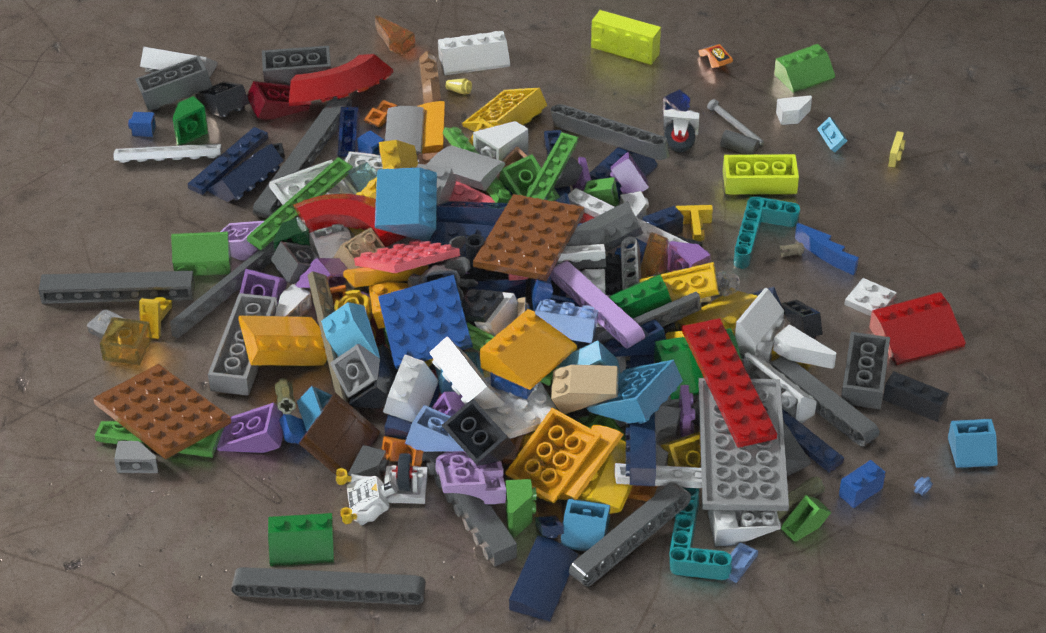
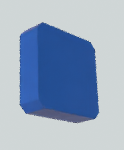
M284 414L279 419L286 442L299 444L307 432L303 419L291 414Z

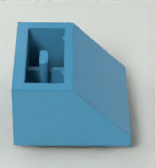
M992 419L951 421L948 440L956 468L997 466V441Z
M568 499L563 521L564 534L561 535L560 544L574 550H589L607 534L610 505Z

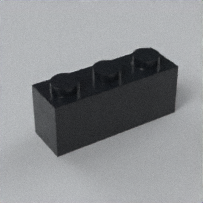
M895 371L892 372L885 383L883 394L884 401L936 422L944 414L949 397L948 392Z

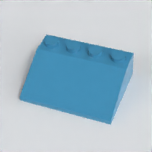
M423 168L378 169L375 228L421 241H429L436 230L437 172Z
M674 360L625 369L618 376V397L591 405L587 409L591 413L629 424L636 422L642 424L647 422L650 416L659 410V406L668 400L669 395L677 390V387L683 380Z

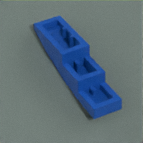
M797 223L795 239L799 243H803L807 250L851 275L856 273L859 257L844 252L845 246L832 242L831 235Z

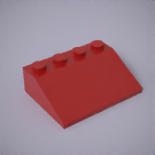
M941 292L879 308L871 312L869 327L874 335L890 337L888 355L895 365L966 345L952 308Z

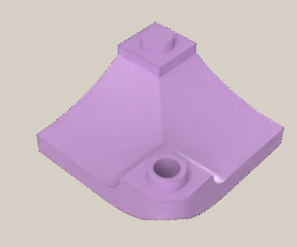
M446 451L436 458V472L440 476L443 493H460L484 500V504L505 503L506 486L503 479L501 461L477 466L465 451Z

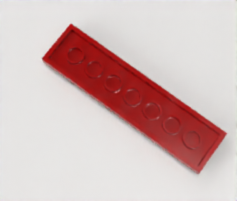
M718 318L682 326V333L737 448L776 440L777 432L721 319Z

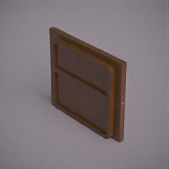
M334 393L299 444L335 475L336 470L340 468L345 469L348 475L362 446L371 447L381 431L337 393Z

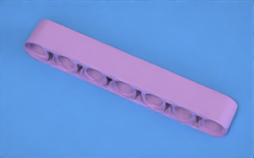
M565 260L554 267L550 274L553 282L580 307L592 306L594 310H599L597 322L625 348H629L645 338L642 328L570 262Z

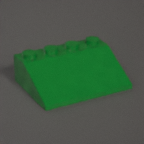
M728 328L726 331L741 359L735 336L731 328ZM685 337L656 341L654 349L655 362L674 360L683 380L680 385H688L689 393H693V396L699 395V378L704 377ZM680 385L675 392L669 395L671 400L679 399Z

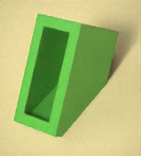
M805 495L783 523L781 529L793 541H798L819 529L832 512L819 499Z

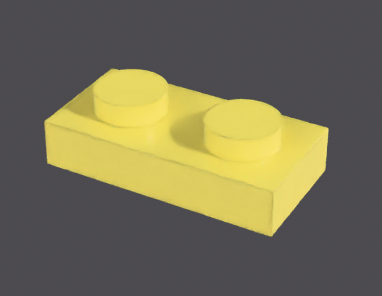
M897 131L890 151L889 167L895 168L897 161H901L902 152L906 144V140H903V132Z

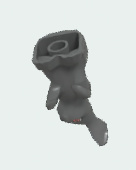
M455 237L451 239L449 245L453 248L461 249L465 244L466 237ZM459 256L429 264V269L425 270L422 275L413 273L407 281L408 287L454 275L461 300L464 295L460 287H476L478 282L475 279L460 278L471 267L469 259Z

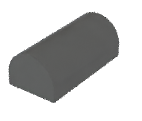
M730 130L724 131L720 143L721 147L745 155H754L760 145L759 140Z

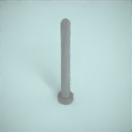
M712 99L708 103L707 108L710 111H716L744 135L759 140V146L764 145V141L720 107L716 99Z

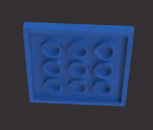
M454 275L378 296L396 369L400 367L404 355L422 361L433 359L429 352L447 336L461 350L473 347Z

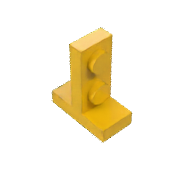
M712 205L676 206L684 216L683 224H690L692 239L704 241L705 233L701 228H703L705 223H712Z
M163 297L155 299L141 298L139 301L140 337L160 338L161 321L172 308V300H166Z

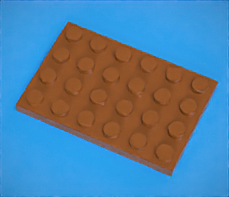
M513 194L473 260V267L547 281L583 217L584 207Z
M159 364L93 398L94 404L164 459L175 455L231 424V417Z

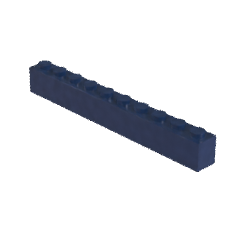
M654 354L630 356V360H626V369L654 364ZM655 412L645 423H626V477H630V485L655 486Z

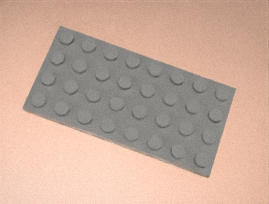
M699 378L703 510H789L780 379H750L777 432V439L737 448L705 379Z

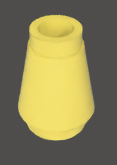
M466 78L447 80L445 87L447 90L466 95L470 94L472 83Z

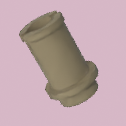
M797 241L795 244L780 246V251L788 250L787 252L780 253L782 258L792 255L801 256V254H804V245Z

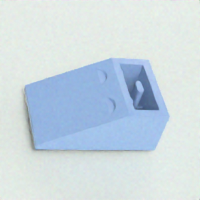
M550 299L539 302L535 310L536 315L571 340L592 343L596 333L599 310H594L592 306L576 307L575 304L568 302L557 304L554 300Z

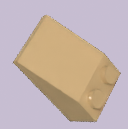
M569 365L553 371L551 399L561 413L567 414L618 397L619 368L617 366Z

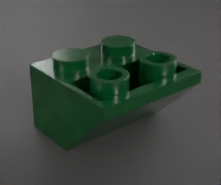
M299 217L281 224L273 240L274 250L276 251L280 242L310 245L309 229Z

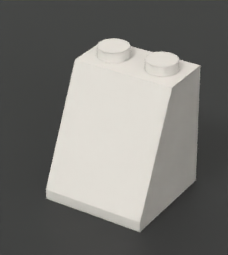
M514 121L479 130L473 133V145L479 154L500 161L516 147H519L528 156V128Z
M502 292L504 296L502 302L486 323L475 322L476 327L496 336L518 318V303L514 293Z

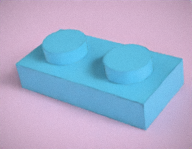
M831 117L817 128L833 152H836L848 141Z

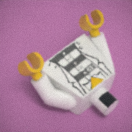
M340 468L336 470V482L338 485L350 483L347 485L350 508L344 507L340 510V516L344 524H350L355 520V522L362 526L367 522L375 521L380 514L388 510V496L397 492L396 486L392 481L384 484L377 476L370 477L354 474L348 476L345 469Z

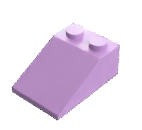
M264 221L229 223L220 231L228 232L231 257L243 261L259 250L247 241V236Z

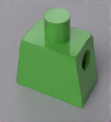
M615 178L590 180L586 183L583 192L614 207L620 205Z

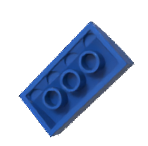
M550 276L547 281L531 278L530 291L534 311L540 301L551 299L553 289Z

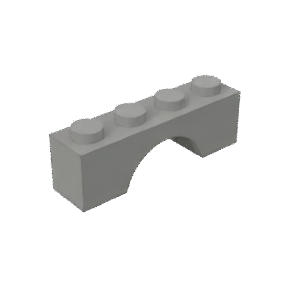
M660 405L659 410L655 412L657 466H667L668 452L663 450L658 444L666 438L676 437L680 424V408Z

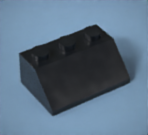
M383 344L377 347L380 355L378 378L350 397L349 405L352 407L380 409L386 404L398 369L394 365L391 350Z
M473 398L441 425L477 466L499 462L516 448L510 438Z

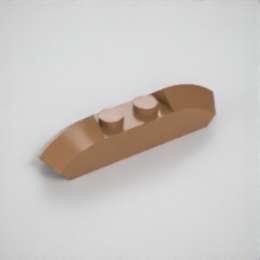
M426 51L419 57L424 104L441 101L436 56Z

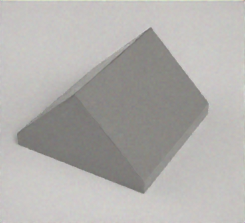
M360 344L355 345L330 362L347 398H350L378 378L380 359Z

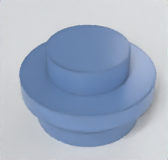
M928 476L918 479L914 484L916 487L914 492L916 494L919 493L921 496L928 492L933 486V483L930 481L931 478Z

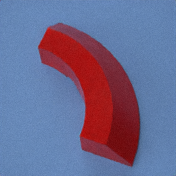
M375 54L358 55L350 62L332 69L298 74L291 80L289 106L311 104V101L319 99L322 102L333 99L334 96L340 99L349 96L350 93L356 90L360 93L371 86L378 85L380 79L386 80L394 71Z
M327 194L303 200L293 205L300 219L309 229V233L322 228L332 227V225L336 224L354 229L360 228L364 231L372 228L385 248L406 238L403 235L375 228L376 199L356 194Z

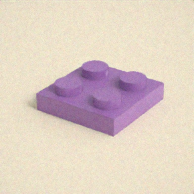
M680 385L679 408L681 412L679 425L681 438L694 434V423L691 420H695V408L691 407L693 405V393H689L688 385Z

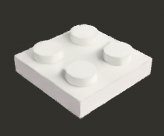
M862 278L845 299L844 305L871 316L872 310L890 306L895 300L897 292Z

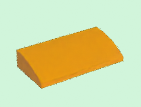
M445 101L430 102L418 106L423 107L425 110L422 154L438 153L444 149Z
M428 265L397 273L366 267L347 269L343 272V276L354 287L371 286L384 282L408 281L409 276L413 273L422 275L428 269Z
M593 425L591 427L593 431L601 434L602 437L561 493L558 500H577L620 441L624 435L623 433L600 425Z

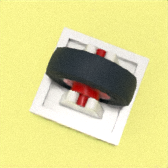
M675 109L664 110V137L667 138L668 147L672 151L685 152L694 145L695 135H698L699 113Z
M400 454L398 466H386L384 484L392 481L397 489L396 493L388 496L389 503L425 504L428 467L412 466L410 454Z

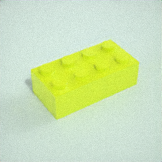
M602 10L593 18L591 48L650 65L659 56L661 27Z
M724 155L723 179L725 194H797L799 175L796 155Z

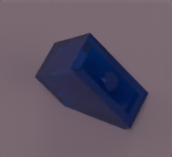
M680 89L664 96L663 111L670 109L684 112L690 111V97Z

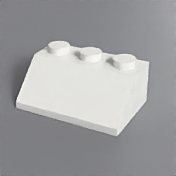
M764 288L736 322L735 339L742 354L748 352L757 356L759 353H763L766 344L769 341L771 342L776 332L784 326V310L767 288Z
M404 355L388 394L384 413L413 422L424 405L429 407L439 380L424 361Z

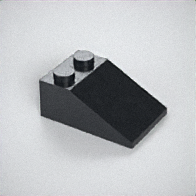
M223 81L213 85L205 92L194 94L213 115L220 117L229 115V112L233 110H242L245 108V105L250 104L243 84Z

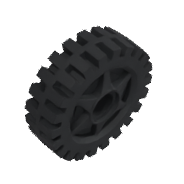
M608 253V256H605L606 267L585 269H605V295H612L623 290L622 262L620 255L616 254L613 257L612 253ZM635 272L629 273L627 277H633Z

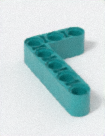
M762 197L749 198L735 246L734 266L739 269H746L750 266L761 222L794 227L799 223L800 206L793 202Z
M682 487L691 494V500L675 517L669 553L670 571L680 576L717 580L728 579L732 572V556L728 552L692 548L699 507V488Z

